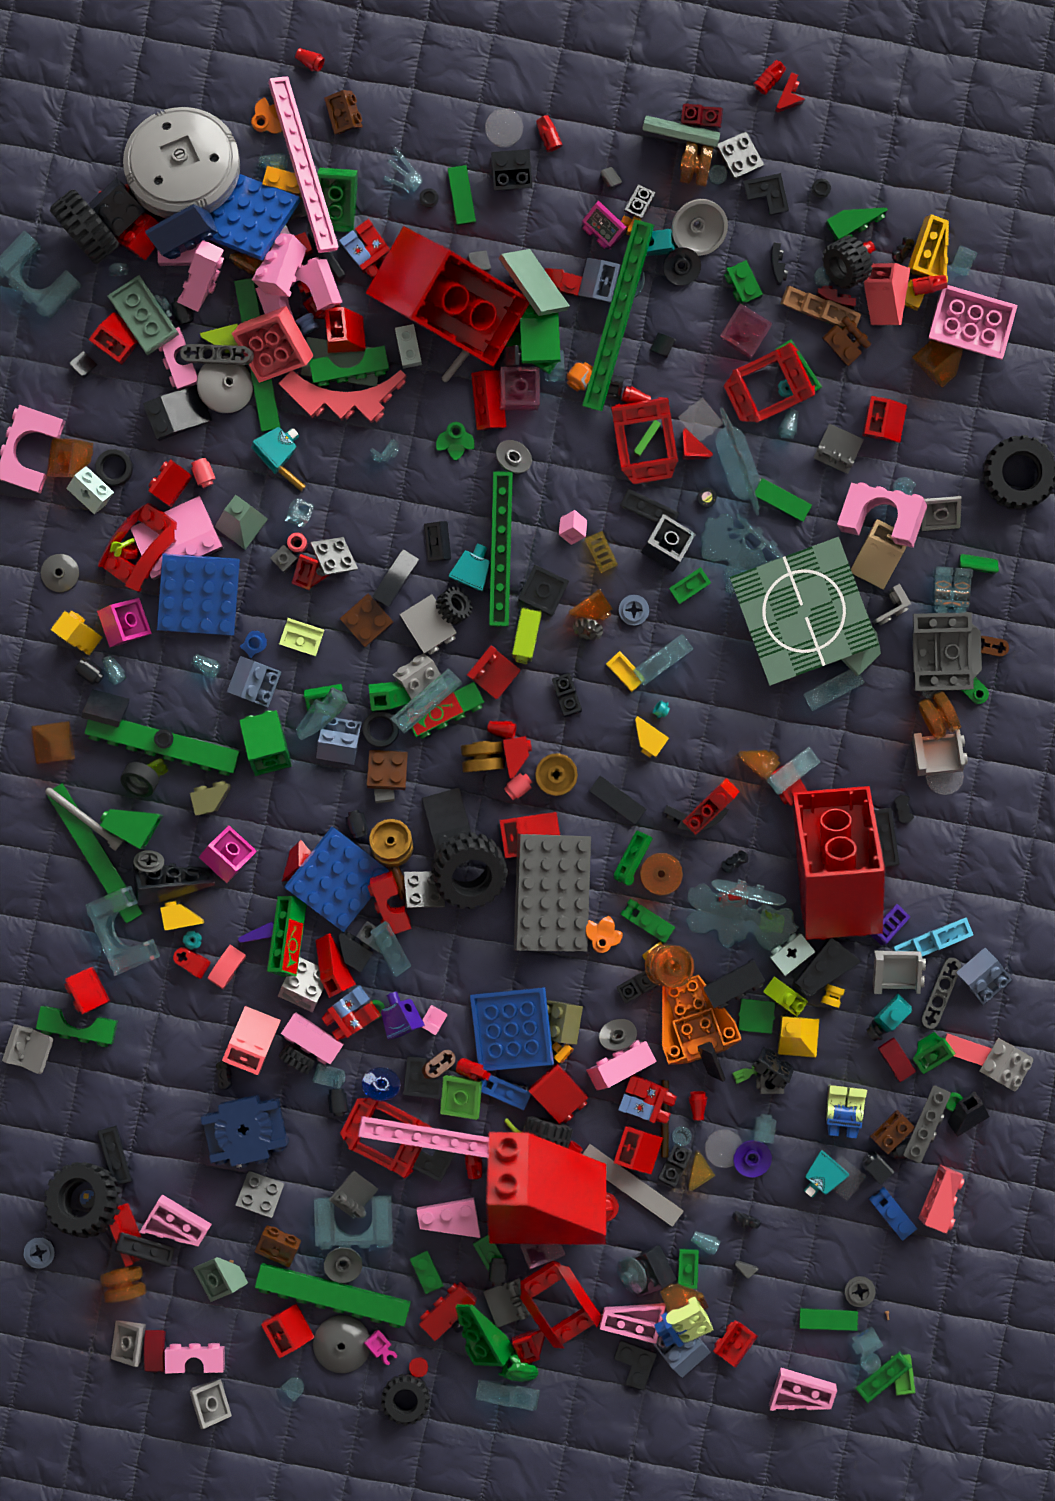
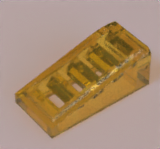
M602 531L585 538L600 574L618 566ZM601 538V542L592 546V541ZM602 545L605 546V548L600 551H594V549L597 547H600ZM605 552L608 553L607 556L602 557V558H600V559H598V557H597L598 555H600V554H602V553H605ZM611 559L612 562L601 565V562Z

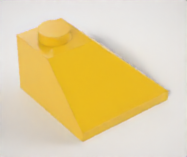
M781 1016L778 1054L816 1057L819 1019Z

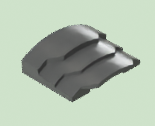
M972 612L913 614L915 691L974 689L973 679L981 672L982 662L981 631L972 624Z

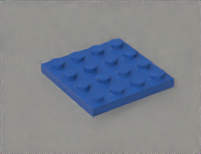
M239 174L238 182L230 197L219 208L211 212L218 233L213 235L210 240L263 260L301 202L300 197L276 187L262 185L263 182Z
M162 553L157 630L234 635L240 559Z
M332 826L284 887L344 932L371 898L368 890L370 878L387 873L389 870Z
M545 987L470 995L478 1063L484 1066V1070L491 1071L554 1064Z

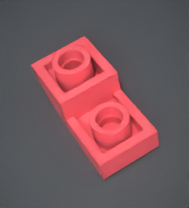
M229 945L207 979L224 989L234 976V972L246 958V955L232 945Z

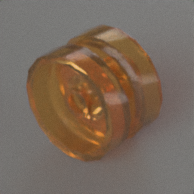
M687 141L680 170H682L680 182L689 184L692 181L694 172L697 173L696 185L706 187L713 147L703 144L700 155H698V144Z
M943 691L933 695L934 705L928 699L918 702L921 716L936 741L946 736L945 727L951 733L961 729L956 711Z
M655 853L647 857L640 869L642 884L651 893L657 895H666L675 891L681 884L683 877L679 861L666 853ZM660 870L664 871V877L660 878L658 876V872Z
M668 944L658 945L647 955L645 971L648 978L656 985L670 988L681 987L688 983L693 975L694 960L690 952L684 947Z
M124 1267L100 1275L101 1285L112 1287L103 1293L105 1303L124 1301L146 1294L145 1283L134 1282L143 1277L142 1267Z

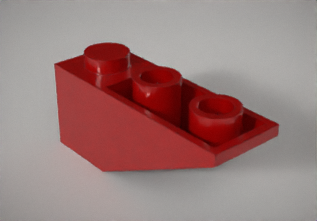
M726 778L682 822L696 835L740 791Z
M329 933L317 939L316 948L320 979L330 998L356 985L331 934Z

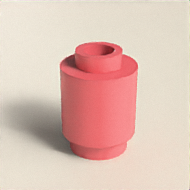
M206 458L191 463V469L198 486L202 485L205 488L214 484L213 480L216 478Z
M293 533L287 540L289 549L294 553L304 552L308 545L307 539L301 533ZM300 540L301 546L295 547V541Z
M519 773L507 783L504 790L512 800L519 799L532 788L530 784L533 782L527 774L522 775Z

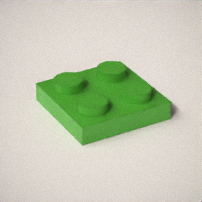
M449 1075L443 1076L440 1114L475 1120L479 1119L482 1081Z

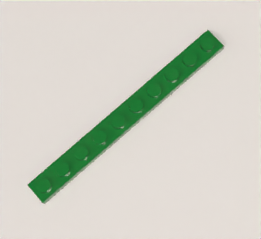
M634 220L582 406L599 411L603 410L654 229V225L651 223Z

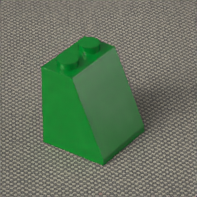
M277 710L265 711L263 714L250 715L239 720L248 760L255 776L292 767Z
M110 809L105 811L100 818L102 822L100 826L135 847L145 849L163 815Z

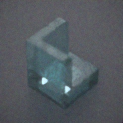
M960 245L949 270L967 276L978 253Z

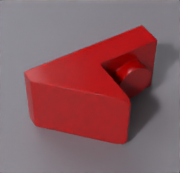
M793 72L790 74L775 111L778 113L804 103L805 98L791 93L796 92L800 83L796 81L798 75Z
M545 268L546 273L560 292L578 296L583 277L566 273L563 269Z

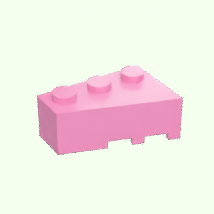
M202 240L195 252L188 271V280L184 282L183 288L185 289L179 296L178 303L197 312L199 311L208 294H212L217 285L215 282L221 272L218 269L221 268L224 262V258H222L223 249Z
M297 1012L293 1014L281 1033L289 1042L293 1044L295 1042L300 1045V1049L304 1052L316 1055V1059L324 1065L327 1063L331 1064L344 1043L339 1040L337 1041L335 1037Z
M637 1040L629 1049L614 1052L612 1054L613 1057L599 1060L596 1062L597 1065L586 1071L597 1091L609 1088L657 1061L647 1042L640 1043Z
M162 1195L139 1233L153 1234L160 1238L166 1237L178 1242L199 1246L212 1224Z
M474 1197L417 1207L420 1229L477 1238L481 1237Z
M665 1303L604 1307L599 1327L604 1331L656 1344L658 1334L654 1324L662 1321L661 1314L664 1313L666 1305Z
M780 1367L769 1402L770 1410L831 1409L837 1393L836 1384Z

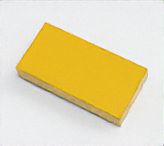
M620 651L606 663L610 670L631 692L645 680L644 676Z

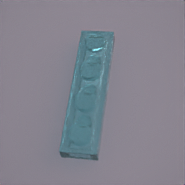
M448 668L391 717L392 722L405 734L462 684L461 680Z

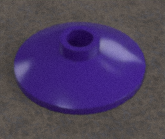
M749 1140L738 1146L734 1153L733 1161L735 1168L740 1174L746 1177H758L769 1169L772 1155L764 1143L757 1140ZM750 1154L755 1155L753 1159L748 1158Z

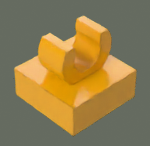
M624 215L621 222L628 228L626 234L630 236L634 220H641L636 217L631 219Z
M558 1042L552 1045V1049L557 1052L554 1058L561 1064L574 1050L567 1043L563 1047Z

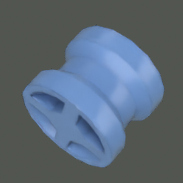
M308 313L295 321L300 326L302 335L311 333L319 328L318 323L313 319V313Z

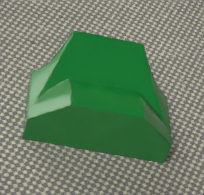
M933 1032L918 1041L917 1053L913 1060L921 1072L925 1074L953 1057L956 1053L945 1038H941Z

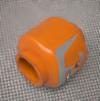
M586 362L584 364L575 363L567 373V384L575 391L586 390L593 367Z

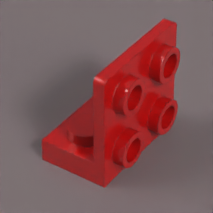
M491 645L467 676L495 699H498L519 674L520 669Z

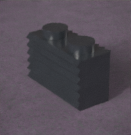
M876 1152L873 1154L868 1153L862 1159V1167L879 1184H883L894 1173Z

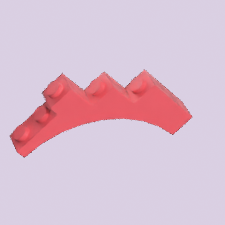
M292 370L279 382V385L312 418L315 415L317 417L321 415L325 410L324 406L327 405L341 420L344 418L349 419L355 413L353 409L356 407L373 423L374 421L378 422L385 415L383 413L385 408L381 403L388 402L393 396L391 393L396 388L398 390L402 388L406 383L405 379L407 377L400 370L390 379L375 387L362 391L339 392L317 387L301 378Z

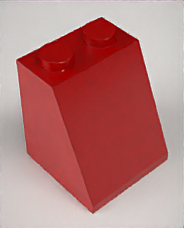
M558 1063L529 1087V1092L559 1124L561 1122L567 1123L573 1117L572 1112L577 1108L580 1111L588 1103L586 1101L588 1096Z

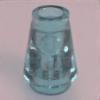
M283 153L260 155L259 166L263 168L270 166L287 170L288 156L283 155Z
M788 409L778 429L781 437L793 439L794 435H797L798 411Z
M196 654L192 660V664L208 678H215L221 670V665L217 660Z
M112 655L102 659L109 682L116 685L126 679V672Z
M697 1231L691 1239L694 1244L707 1254L711 1253L715 1255L721 1243L717 1239L718 1237Z

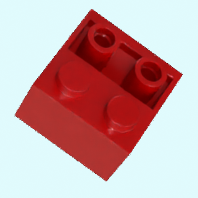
M143 213L124 232L115 238L119 244L146 260L155 246L145 231L159 222L152 216Z
M345 307L325 310L327 352L365 351L363 316Z
M115 312L108 316L88 339L121 365H123L138 345V341L122 317Z
M871 396L868 402L862 436L900 443L907 405L891 399Z
M170 459L169 462L165 461L159 470L161 473L158 478L154 477L148 485L150 487L148 491L169 507H172L193 476Z
M625 1126L614 1163L636 1171L652 1174L663 1137Z
M297 1303L264 1320L261 1324L279 1359L315 1338Z

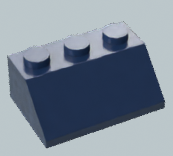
M192 204L149 228L145 233L162 256L168 259H176L186 250L194 249L202 240H210L213 235L218 233L211 213Z

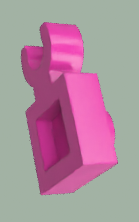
M376 1330L364 1342V1345L376 1358L381 1355V1360L386 1365H390L387 1360L388 1355L397 1358V1354L394 1351L388 1350L391 1343L380 1330Z

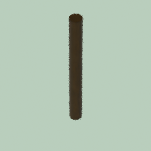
M661 1080V1086L669 1089V1080ZM664 1103L662 1110L669 1112V1105ZM669 1121L668 1123L661 1122V1137H663L661 1157L663 1158L669 1157Z

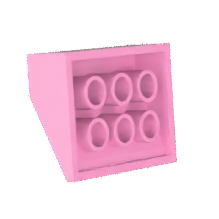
M948 285V288L940 290L928 339L1003 360L1018 305Z
M200 496L164 512L177 522V530H175L176 542L172 543L164 554L208 556L223 549V545ZM142 522L131 527L132 534L142 556L159 534ZM162 556L150 572L153 580L161 577Z

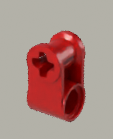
M185 947L178 948L173 955L177 965L202 979L211 964V961ZM185 952L187 960L183 959L180 961L178 953Z

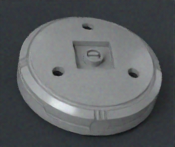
M177 107L166 109L164 112L160 111V114L157 112V115H151L137 126L127 141L123 156V167L129 189L135 199L153 214L169 218L192 204L210 213L219 208L230 197L236 187L240 174V158L235 139L231 131L221 120L200 109Z

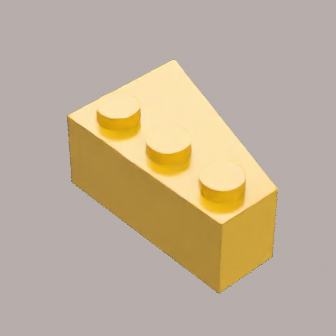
M932 214L924 218L908 265L910 273L921 277L945 275L948 282V220Z
M64 611L51 628L53 632L73 646H77L78 649L84 651L87 655L92 653L103 638L84 623L85 619L73 611L70 613Z

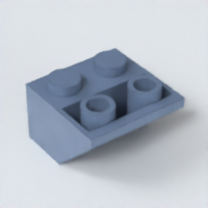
M587 258L578 295L611 303L622 265Z
M240 656L227 692L269 707L281 671Z
M324 716L316 758L354 765L362 722Z
M986 948L981 950L956 972L963 983L982 1004H985L1012 980L1000 962Z
M659 1337L656 1344L653 1343L672 1369L682 1378L711 1353L699 1337L686 1343L683 1342L684 1345L678 1347L676 1343L666 1347L662 1337Z

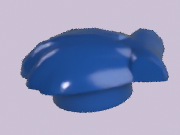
M251 631L244 643L240 645V648L252 658L254 654L266 648L267 639L265 634L259 631Z

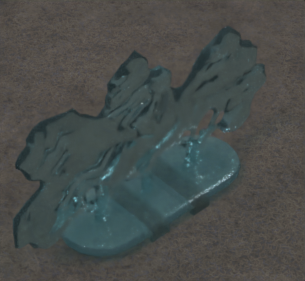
M721 407L720 412L724 428L716 435L715 443L726 478L733 494L739 499H750L753 510L758 516L759 505L754 490L760 478L743 432L737 427L732 426L725 410Z
M737 513L736 517L745 526L744 529L734 528V521L729 514H721L716 519L708 517L705 522L706 530L701 534V542L703 544L701 548L702 557L714 562L720 560H727L729 562V566L725 569V577L728 579L726 592L736 594L730 580L731 576L785 557L776 548L778 544L774 540L769 542L762 535L764 531L760 527L755 528L740 514ZM730 527V528H732L733 530H732V531H727V528ZM736 533L737 536L741 534L737 539L729 538V534ZM749 533H752L761 541V544L756 549H750L745 543V536ZM740 539H743L742 544L739 543ZM765 546L776 556L774 560H765L762 549Z
M717 879L712 881V886L716 890L721 891L718 894L713 893L703 883L697 885L696 888L689 889L687 900L696 908V911L686 918L690 930L706 934L717 929L718 940L727 949L733 946L735 941L740 942L746 939L748 932H753L757 942L767 951H771L777 948L779 944L787 942L790 934L796 933L798 929L797 924L793 922L794 913L790 908H781L776 911L770 906L784 905L786 899L777 893L764 890L765 886L757 885L755 888L745 885L746 881L738 880V883ZM728 894L742 897V899L730 901ZM718 897H721L720 902L716 901ZM747 899L762 902V907L758 909L749 908L746 904ZM762 909V914H758V911ZM765 909H768L767 912H771L773 919L769 920L766 917Z

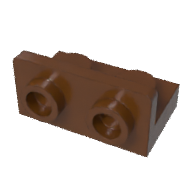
M342 90L324 97L334 134L339 135L354 128H362V117L358 112L356 106L357 99L352 91Z
M896 1110L870 1137L889 1154L915 1127L903 1114Z
M266 1225L255 1253L290 1268L301 1240L294 1235L280 1231L276 1227Z

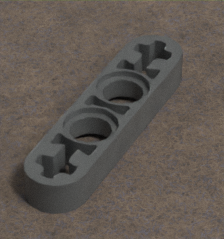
M187 344L182 347L180 352L182 359L189 363L248 365L254 359L253 351L246 346ZM211 349L212 357L205 359L204 352ZM191 350L195 353H198L199 356L190 355L189 358V356H187L186 354L189 353ZM225 350H229L231 353L227 360L222 359V353ZM246 352L248 354V357H244V359L236 356V353L243 355Z
M947 958L941 967L921 1017L922 1024L927 1028H935L939 1024L958 977L956 972L961 969V963L956 958ZM955 961L954 965L957 966V969H952L950 975H954L953 979L943 975V972L948 973L949 971L947 964ZM942 979L949 980L950 986L948 989L943 990L940 988L939 983ZM936 996L941 997L943 1000L940 1007H934L932 1004V1000ZM931 1007L933 1010L939 1011V1014L934 1012L933 1019H935V1022L927 1025L928 1021L925 1018L926 1016L930 1017L932 1011H928V1009Z

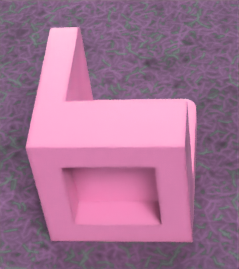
M574 510L560 518L559 535L572 545L586 537L587 520Z
M431 1005L423 1018L425 1026L422 1028L436 1035L447 1014Z

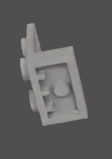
M900 584L891 588V593L889 594L893 604L897 603L898 607L873 620V624L879 623V625H882L892 619L890 615L895 613L898 616L909 610L907 606L911 603Z
M299 957L297 977H286L278 997L313 1013L324 989L320 979L319 966Z

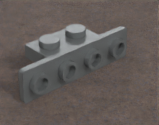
M935 1085L932 1087L903 1155L918 1163L922 1162L930 1142H933L937 1132L935 1130L937 1125H940L943 1121V1111L951 1095L949 1091Z

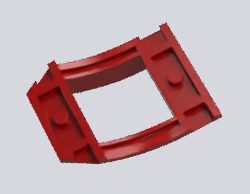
M788 343L755 361L733 370L730 378L724 384V388L740 421L760 422L815 395V385L812 386L797 354L799 350L792 343ZM778 361L793 395L758 411L743 377Z
M658 397V399L623 405L619 403L611 407L621 470L633 484L671 478L679 461L669 399ZM661 419L667 458L630 464L624 425Z
M151 503L143 505L134 511L114 533L98 562V567H103L125 583L126 587L140 592L144 579L148 578L162 553L172 543L176 542L175 530H177V522ZM139 520L158 533L159 536L146 549L137 564L134 565L121 555L119 557L114 556L115 552H110L112 542L121 543L127 532Z
M376 1097L357 1099L340 1132L343 1140L346 1141L349 1147L348 1149L367 1157L401 1175L403 1178L408 1177L414 1171L412 1168L423 1147L401 1144L393 1159L359 1142L361 1137L358 1136L361 1116L371 1118L375 1109H378L405 1124L432 1128V1126Z
M552 1261L520 1282V1299L553 1348L565 1349L564 1343L594 1324L598 1327L602 1315L569 1266L566 1267L559 1262ZM564 1278L583 1308L551 1328L532 1298Z

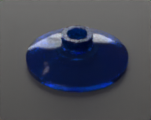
M373 1068L364 1075L362 1089L373 1100L388 1101L398 1094L400 1079L395 1072L388 1068Z

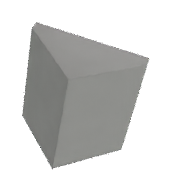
M961 496L924 499L927 508L921 523L922 531L960 528Z
M116 1321L111 1359L138 1367L141 1362L146 1324Z
M221 1379L192 1387L190 1395L201 1429L232 1416Z

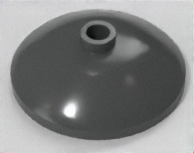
M337 1315L330 1317L319 1326L313 1340L315 1356L323 1367L332 1372H352L362 1366L369 1356L370 1350L364 1345V1342L370 1337L369 1332L362 1322L352 1316ZM343 1343L345 1348L339 1349L338 1344Z

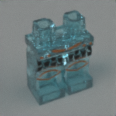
M939 566L934 568L932 607H935V613H947V608H954V613L966 612V609L969 608L973 569L955 568L953 570L952 567Z

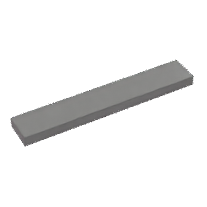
M591 1144L583 1152V1155L606 1164V1180L672 1227L684 1210L621 1165L615 1164L614 1160Z

